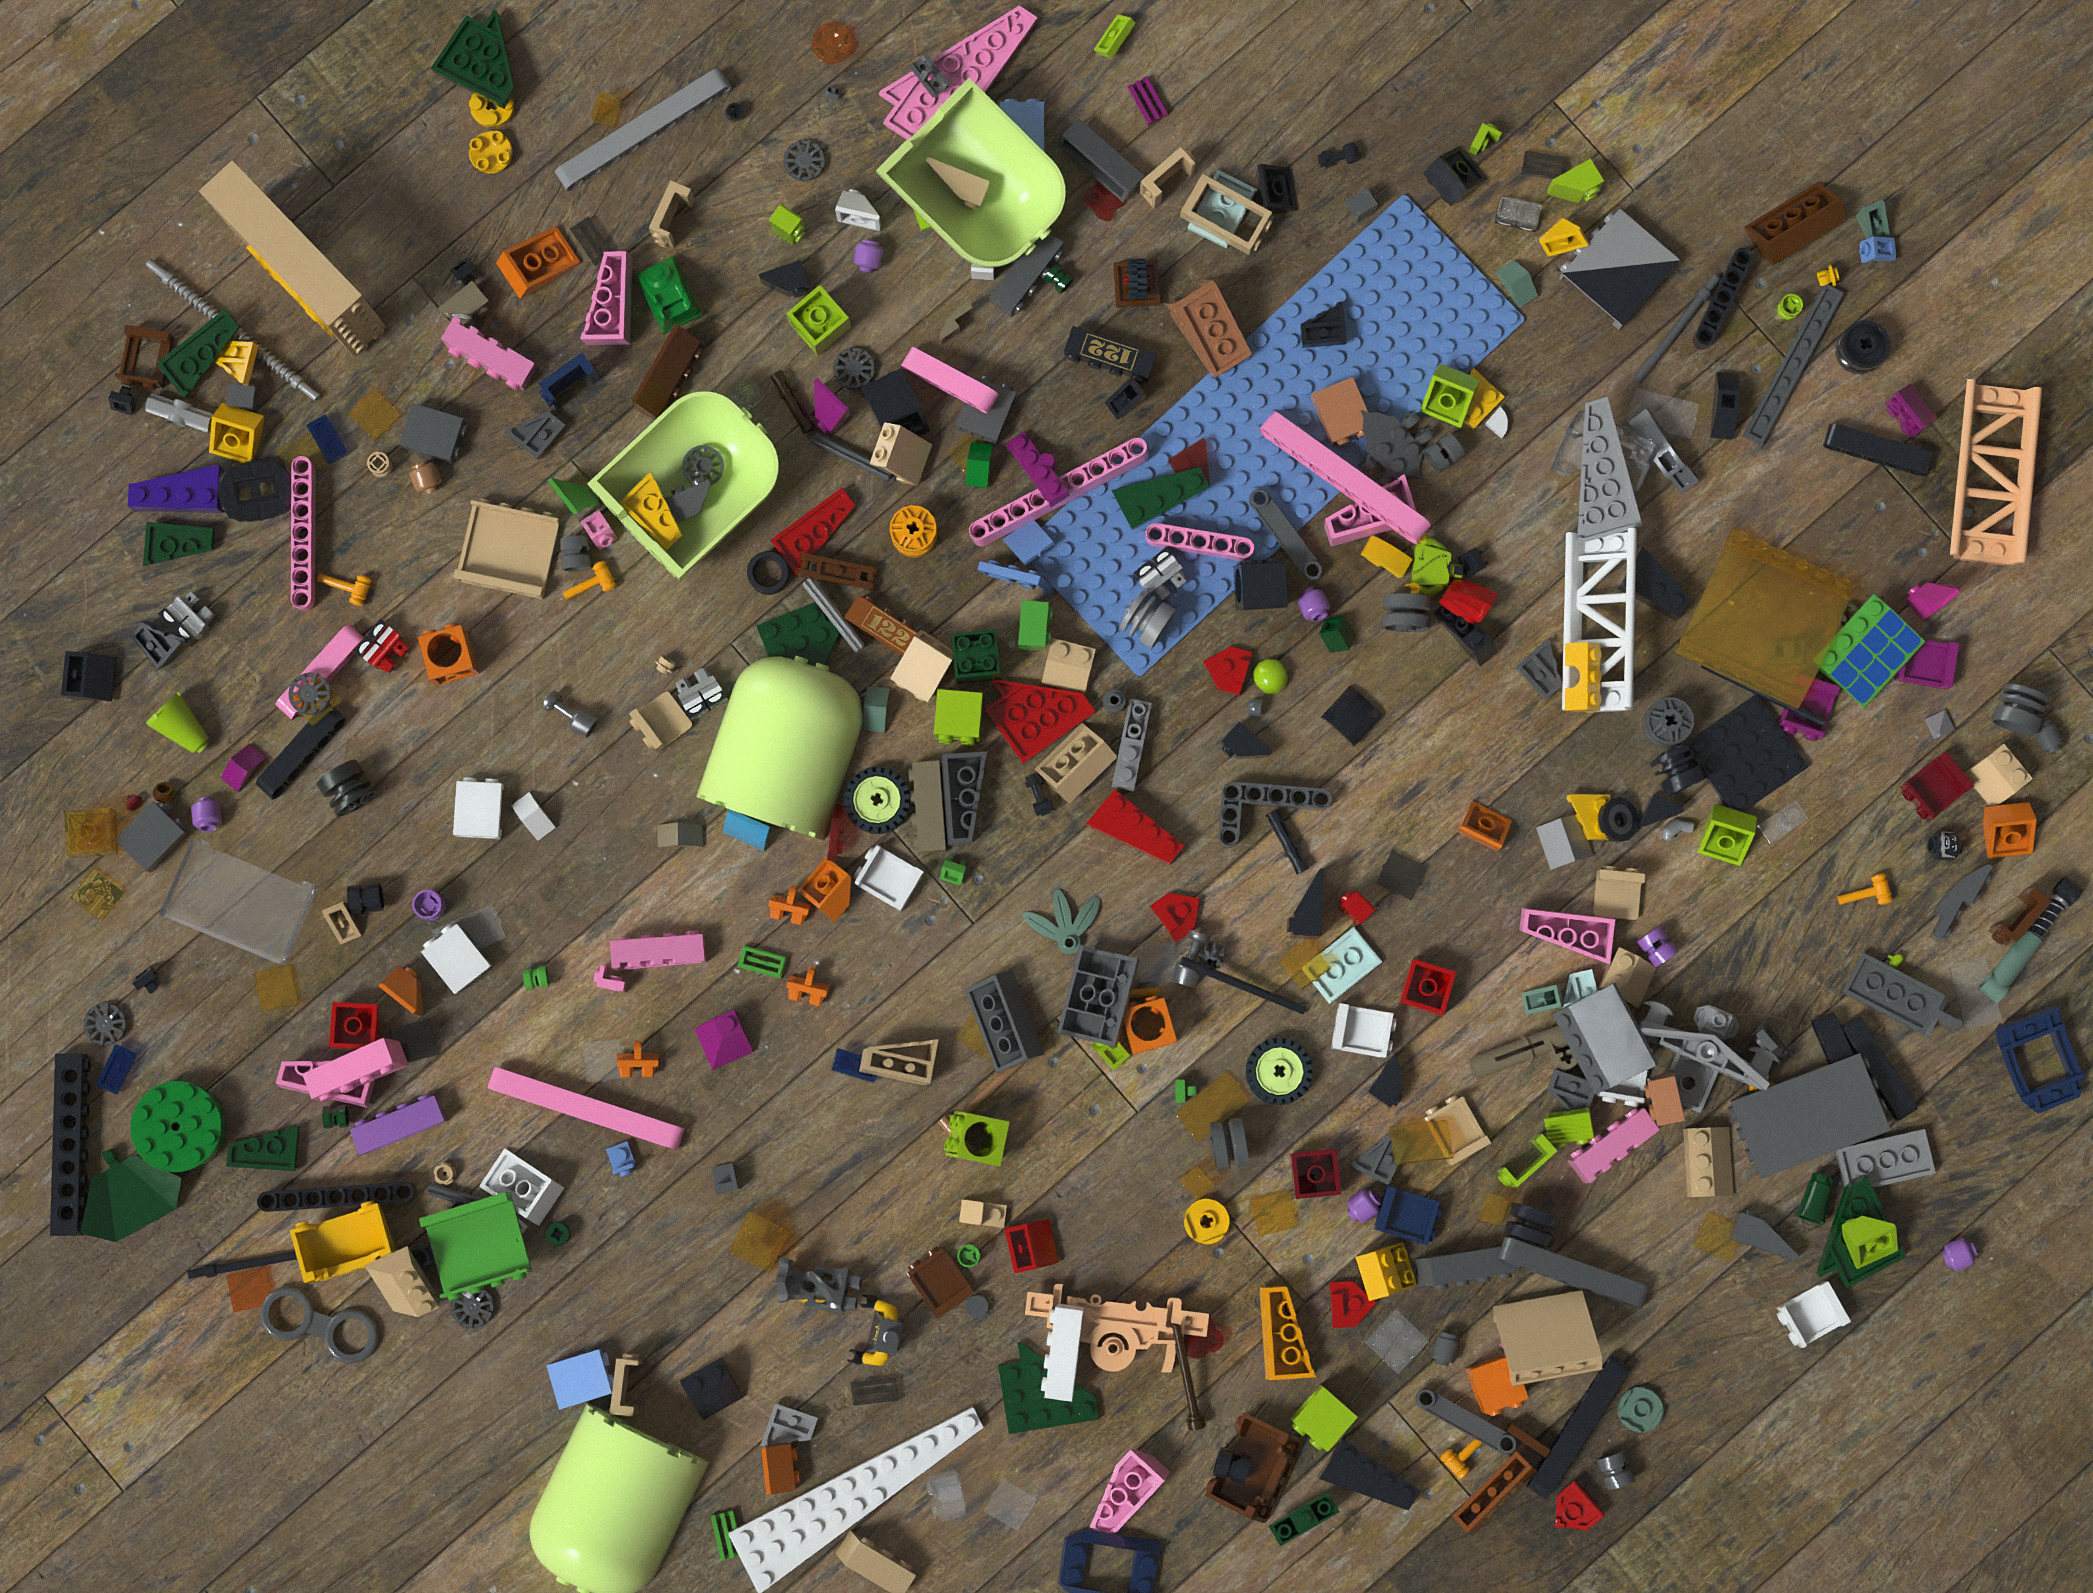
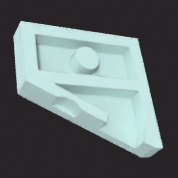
M1592 969L1569 975L1563 1003L1564 1007L1597 992Z

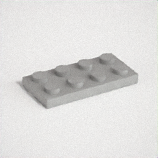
M1925 1129L1855 1144L1836 1151L1844 1187L1863 1176L1868 1177L1874 1188L1936 1173Z

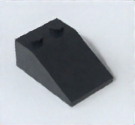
M1323 868L1317 871L1293 912L1292 917L1287 919V932H1291L1290 938L1318 939L1321 935Z

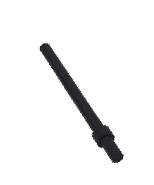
M1706 660L1703 661L1700 667L1797 714V717L1804 721L1807 719L1822 727L1826 721V718L1811 712L1810 708L1804 705L1801 707Z
M1184 956L1181 958L1180 965L1196 971L1195 974L1203 977L1205 975L1302 1015L1306 1011V1006L1213 969L1207 963L1202 961L1198 963Z
M291 1251L219 1265L215 1263L206 1264L203 1268L188 1270L187 1274L189 1279L204 1276L211 1278L217 1277V1274L298 1259L296 1252Z

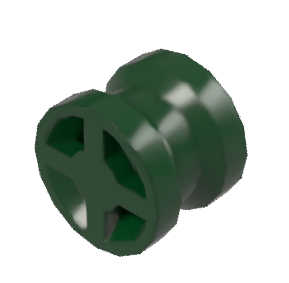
M554 1223L546 1231L547 1240L555 1246L567 1243L571 1236L569 1227L564 1223Z

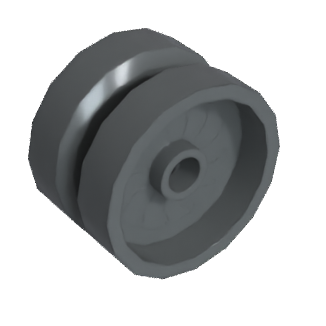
M1406 593L1383 595L1382 608L1390 613L1382 616L1381 628L1396 632L1429 631L1431 618L1423 613L1431 610L1432 598L1425 595Z
M1242 1118L1229 1119V1134H1226L1222 1121L1209 1122L1210 1145L1217 1171L1230 1168V1155L1233 1156L1234 1164L1237 1168L1249 1166Z

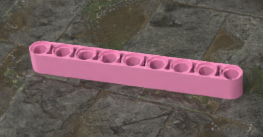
M1273 412L1259 430L1264 437L1410 542L1417 544L1431 527L1429 521L1279 413Z
M1133 438L1059 477V480L1068 490L1070 496L1053 507H1050L1039 490L1036 489L975 521L969 527V533L973 542L978 546H986L1139 466L1149 458L1146 442L1141 438ZM1138 447L1144 449L1140 454L1133 453L1134 449ZM1116 458L1124 459L1121 464L1113 463ZM1098 468L1104 469L1100 475L1093 474ZM1079 478L1084 479L1081 485L1074 484L1075 480ZM1039 499L1045 500L1041 506L1034 505ZM1020 509L1025 510L1022 516H1015L1016 511ZM998 520H1005L1003 526H995ZM980 530L986 531L982 537L975 536Z
M495 1066L487 1087L488 1089L678 1150L685 1130L684 1128Z

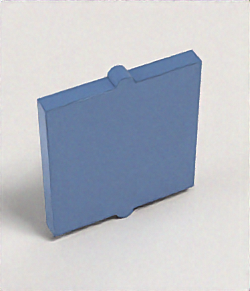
M1035 520L1013 531L1003 539L1024 565H1027L1036 557H1041L1044 551L1054 545L1051 538Z

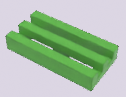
M743 945L737 967L781 979L787 957ZM746 952L778 959L781 962L776 964L746 955ZM744 960L777 968L778 973L743 963Z
M734 1510L711 1515L721 1561L739 1556L737 1552H733L726 1517L730 1516L732 1529L737 1528ZM718 1518H721L729 1554L724 1552L717 1521Z

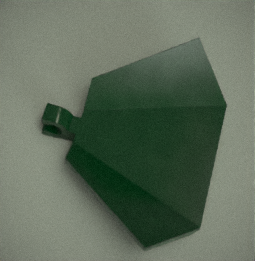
M113 1149L102 1152L101 1154L110 1168L93 1176L91 1179L80 1234L117 1242L177 1209L182 1178L173 1173L157 1169L135 1155H131L124 1161L119 1162Z

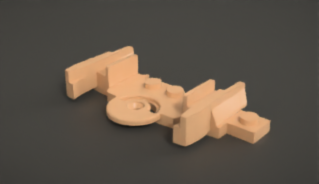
M1055 1284L1053 1295L1028 1292L1025 1315L1048 1317L1046 1328L1053 1329V1323H1049L1051 1309L1055 1310L1057 1303H1061L1063 1284ZM1097 1294L1091 1296V1303H1088L1085 1298L1067 1296L1066 1305L1084 1307L1080 1341L1090 1343L1092 1359L1100 1368L1106 1371L1114 1372L1126 1368L1132 1362L1136 1349H1148L1151 1344H1166L1165 1360L1161 1372H1171L1176 1354L1172 1330L1174 1324L1181 1326L1183 1337L1184 1334L1207 1337L1209 1314L1181 1310L1182 1301L1179 1298H1169L1167 1308L1152 1307L1147 1302L1146 1309L1139 1311L1135 1306L1136 1301H1133L1131 1304L1106 1301L1100 1305L1101 1297ZM1097 1297L1098 1302H1093V1298ZM1118 1333L1127 1340L1129 1350H1124L1123 1342L1117 1337L1107 1338L1103 1342L1102 1347L1097 1345L1105 1334ZM1111 1344L1117 1346L1115 1353H1111L1108 1349Z

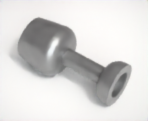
M553 690L545 699L542 709L545 711L557 710L570 719L569 729L572 732L588 738L597 727L599 719L586 708H580L574 712L559 702L560 695Z
M1189 929L1188 937L1192 940V944L1187 958L1196 961L1201 943H1207L1210 936ZM1180 961L1175 964L1172 981L1194 988L1200 975L1195 974L1196 971L1180 965Z

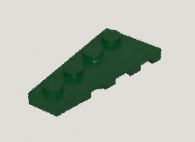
M224 309L156 364L182 397L187 398L241 326L231 313Z
M1198 467L1111 491L1131 529L1134 530L1210 489L1211 486L1202 469Z

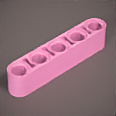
M911 347L901 364V367L911 374L988 414L999 396L996 391L914 347Z
M1159 523L1149 525L1145 534L1147 543L1153 547H1168L1170 550L1237 561L1249 560L1254 551V544L1248 538ZM1157 530L1161 533L1162 537L1158 540H1153L1150 538L1149 533ZM1174 534H1180L1183 536L1184 541L1176 544L1172 541L1171 537ZM1201 537L1205 540L1206 544L1203 547H1197L1194 545L1193 540ZM1219 541H1224L1227 543L1228 548L1220 551L1216 548L1215 544ZM1240 545H1247L1250 552L1243 555L1238 552L1237 548Z
M347 624L301 674L315 673L322 676L329 683L355 655L353 651L365 637L350 624ZM306 677L308 685H310L312 677ZM316 678L314 686H317L322 681ZM303 679L298 682L302 687L305 686ZM325 684L318 690L322 691L325 688ZM295 686L293 692H301V689ZM288 688L275 705L290 719L294 720L301 713L291 705ZM293 696L294 702L301 698V696ZM303 700L297 706L302 709L305 701Z

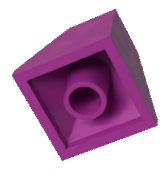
M816 378L814 380L815 418L818 422L816 426L824 434L828 432L833 436L851 418L848 407Z
M736 1010L713 1018L695 1028L712 1070L754 1052Z

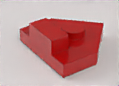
M1230 646L1203 661L1218 690L1240 695L1252 652Z
M1167 893L1150 906L1175 943L1188 935L1189 929H1195L1200 898Z
M1353 1281L1329 1282L1332 1328L1356 1327L1376 1302L1374 1300L1369 1301L1367 1294Z
M1575 1479L1557 1494L1555 1528L1589 1530L1605 1516V1513L1598 1507L1596 1500Z

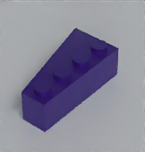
M218 464L129 484L128 507L133 511L223 513L218 498V481L220 474L225 469Z

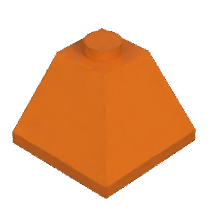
M825 857L797 891L835 922L849 906L851 876L829 858Z
M398 966L378 986L410 1012L421 1016L424 1013L421 981L416 978L418 973L409 966L406 968Z

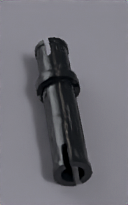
M1279 809L1265 815L1285 851V857L1289 858L1296 874L1298 875L1308 870L1309 866L1300 852L1302 849L1294 841Z

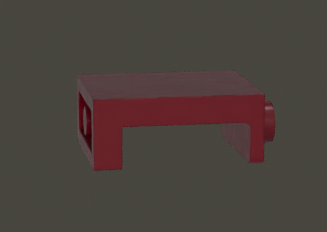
M1945 751L1903 783L1900 788L1903 790L1901 792L1903 797L1908 802L1912 801L1917 807L1915 809L1917 814L1923 820L1931 821L1960 796L1971 790L1974 784Z

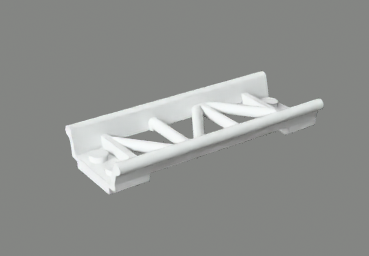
M1628 528L1627 532L1616 533L1581 544H1577V533H1566L1562 710H1565V688L1575 687L1580 680V672L1576 667L1565 666V644L1579 642L1598 643L1600 648L1620 647L1600 666L1601 678L1625 656L1624 681L1600 682V711L1591 712L1633 710L1636 528ZM1627 560L1626 593L1586 595L1619 562ZM1607 561L1583 584V563ZM1625 602V630L1587 604ZM1582 613L1620 638L1581 640Z

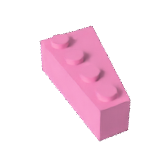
M454 316L441 337V340L449 349L448 353L456 358L462 356L468 359L467 363L476 369H479V367L486 369V374L496 380L499 377L506 380L505 384L514 390H517L518 387L525 390L537 370L535 363L510 348H507V350L503 349L504 346L493 338L488 337V339H485V335L473 326L467 329L461 323V319Z
M1405 474L1390 484L1387 483L1382 486V488L1416 511ZM1357 503L1350 504L1325 518L1324 525L1331 547L1393 530Z
M382 1038L305 1072L303 1077L311 1099L326 1102L333 1099L335 1094L349 1092L356 1086L369 1083L374 1079L409 1065L400 1041Z
M330 1061L282 1062L276 1084L280 1088L310 1094L303 1073ZM376 1079L356 1086L349 1092L335 1094L331 1100L368 1108Z

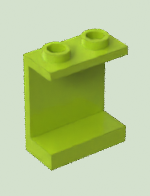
M1537 1134L1530 1140L1542 1155L1516 1178L1505 1167H1500L1496 1170L1500 1174L1498 1179L1504 1186L1518 1187L1557 1152L1543 1134Z

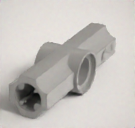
M151 393L147 399L145 409L147 413L165 418L167 421L178 426H189L206 433L211 431L212 416L214 414L194 408V406L177 399L173 401Z

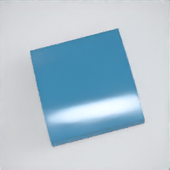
M729 809L725 818L723 833L765 851L768 844L767 839L771 832L770 827Z

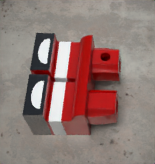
M379 619L368 635L384 648L382 649L365 636L353 652L376 669H381L390 674L397 665L389 659L391 654L395 651L403 658L410 648L397 632L382 619Z

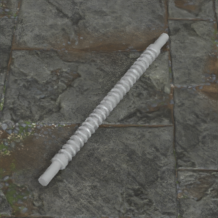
M152 259L147 261L146 266L161 277L165 285H170L171 289L175 288V293L180 292V297L185 296V301L190 300L189 304H194V308H199V312H204V316H209V320L219 314L218 309L214 310L213 305L209 306L208 301L204 302L203 297L199 298L198 293L194 294L195 291L193 289L190 290L189 286H185V282H180V278H176L174 273L171 271L167 272ZM239 328L233 336V339H238L239 342H253L257 344V340H252V336L248 337V333H243L242 328ZM257 344L259 345L257 359L262 358V363L267 362V367L272 366L271 370H276L277 375L281 374L282 379L286 378V382H291L290 385L294 389H300L313 401L319 399L320 394L306 384L302 376L296 375L295 371L291 372V368H286L285 363L281 364L282 361L280 359L276 360L277 357L275 355L271 356L272 353L267 352V348H262V344Z

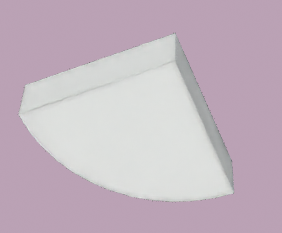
M1499 407L1485 425L1501 439L1507 431L1508 419L1504 410Z

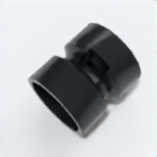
M380 882L368 883L365 888L361 885L347 887V901L351 915L364 914L366 909L370 912L384 911V895Z
M1220 1447L1213 1476L1223 1479L1230 1477L1232 1482L1244 1485L1252 1456L1240 1452L1234 1455L1233 1450Z

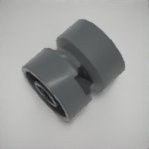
M1450 432L1439 438L1438 444L1432 443L1423 450L1427 461L1437 473L1447 469L1450 466V462L1455 463L1465 456L1461 444Z
M568 536L561 538V552L564 553V556L561 558L562 570L566 572L590 570L591 559L590 555L587 554L590 550L589 537Z
M1618 1450L1596 1459L1600 1471L1605 1473L1603 1480L1607 1490L1621 1488L1636 1481L1631 1468L1626 1466L1628 1459L1624 1450Z

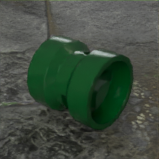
M1059 263L1055 264L1044 277L1048 284L1055 285V290L1059 294H1062L1075 279L1070 273L1065 274L1063 266Z
M339 1105L337 1108L323 1106L322 1121L324 1129L333 1128L334 1126H339L340 1128L349 1126L347 1105Z

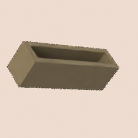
M939 760L912 762L913 768H908L909 782H914V790L910 791L911 804H915L916 813H912V825L917 826V835H913L914 849L918 848L919 854L946 852Z

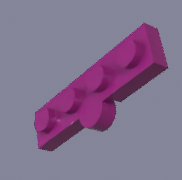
M1025 432L1005 443L1050 507L1070 496L1068 490L1053 471L1056 468L1054 457L1048 453L1041 455Z

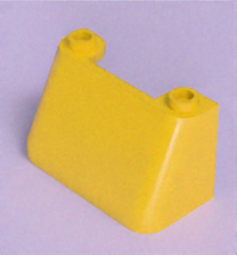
M374 1201L362 1203V1208L356 1212L317 1224H309V1221L295 1224L296 1228L290 1230L304 1283L314 1284L364 1269L366 1264L397 1251L379 1203L375 1204Z

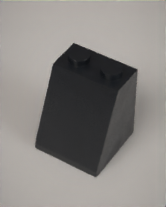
M901 368L875 381H870L861 387L880 430H882L884 423L900 425L917 436L930 432L922 408Z

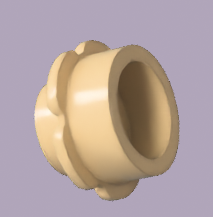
M661 655L659 660H655L656 664H658L656 668L663 674L668 675L669 672H675L674 668L677 664L670 658Z
M447 1162L436 1166L434 1169L436 1182L439 1184L444 1183L445 1185L451 1184L456 1176L455 1168L451 1167V1164Z

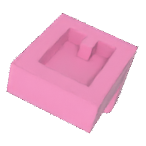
M599 510L580 521L599 550L617 540V536Z
M600 965V969H596L594 982L597 983L598 988L626 993L627 983L622 982V977L609 975V978L605 979L607 966Z

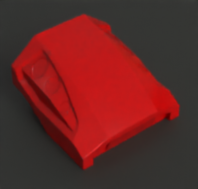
M1454 578L1438 603L1456 616H1462L1469 623H1480L1494 604L1498 594L1463 578Z

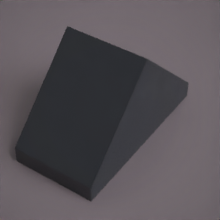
M1130 377L1104 403L1118 420L1143 403L1146 394L1134 377Z
M1653 794L1650 796L1640 817L1638 828L1679 815L1684 812V809L1673 802Z

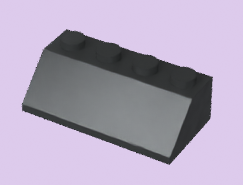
M1013 970L995 974L965 989L996 1074L1045 1055Z

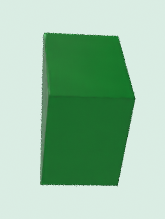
M970 443L965 486L988 488L993 444Z

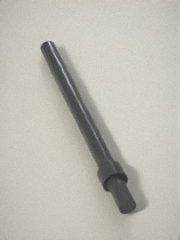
M1713 275L1706 285L1695 294L1696 298L1633 378L1637 383L1640 384L1701 304L1707 302L1712 295L1711 291L1720 281L1718 276Z

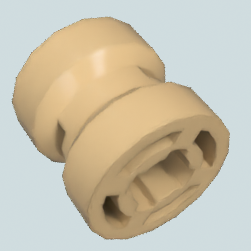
M374 452L367 459V466L375 476L384 478L391 474L393 464L386 454Z

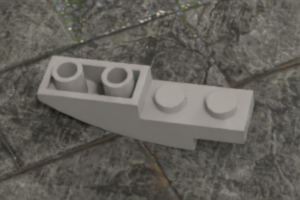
M1135 699L1129 700L1112 783L1114 788L1134 791L1152 704L1150 702Z

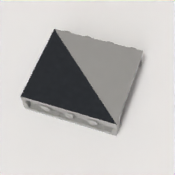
M1621 209L1616 213L1611 212L1604 219L1606 224L1601 230L1597 227L1589 236L1591 239L1589 246L1576 250L1574 254L1577 257L1572 262L1567 260L1560 269L1562 273L1559 277L1560 280L1564 277L1567 278L1615 320L1612 325L1618 330L1680 261Z

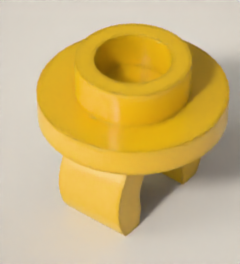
M1831 264L1828 265V270L1817 272L1820 286L1832 282L1834 287L1836 286V281L1840 280L1837 268H1832Z

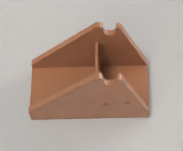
M1201 280L1198 282L1201 287L1180 301H1168L1164 304L1170 310V316L1209 373L1216 378L1251 356L1252 353L1216 283L1213 280Z

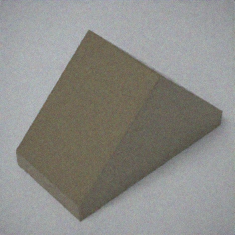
M670 823L658 825V848L703 847V824Z

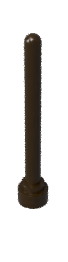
M1174 1324L1172 1330L1190 1413L1186 1421L1188 1429L1196 1431L1205 1428L1206 1422L1204 1416L1198 1411L1182 1328L1179 1324Z

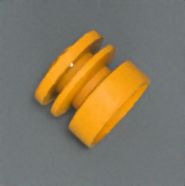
M913 505L903 507L894 514L890 522V534L893 545L899 553L907 557L918 558L925 556L934 548L938 532L934 517L928 510L921 506ZM913 525H916L918 531H915L913 534H910V530L908 528H912Z

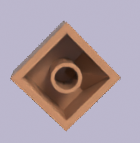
M1670 1070L1648 1078V1085H1644L1646 1098L1652 1099V1104H1648L1651 1120H1656L1658 1126L1685 1121L1674 1071Z

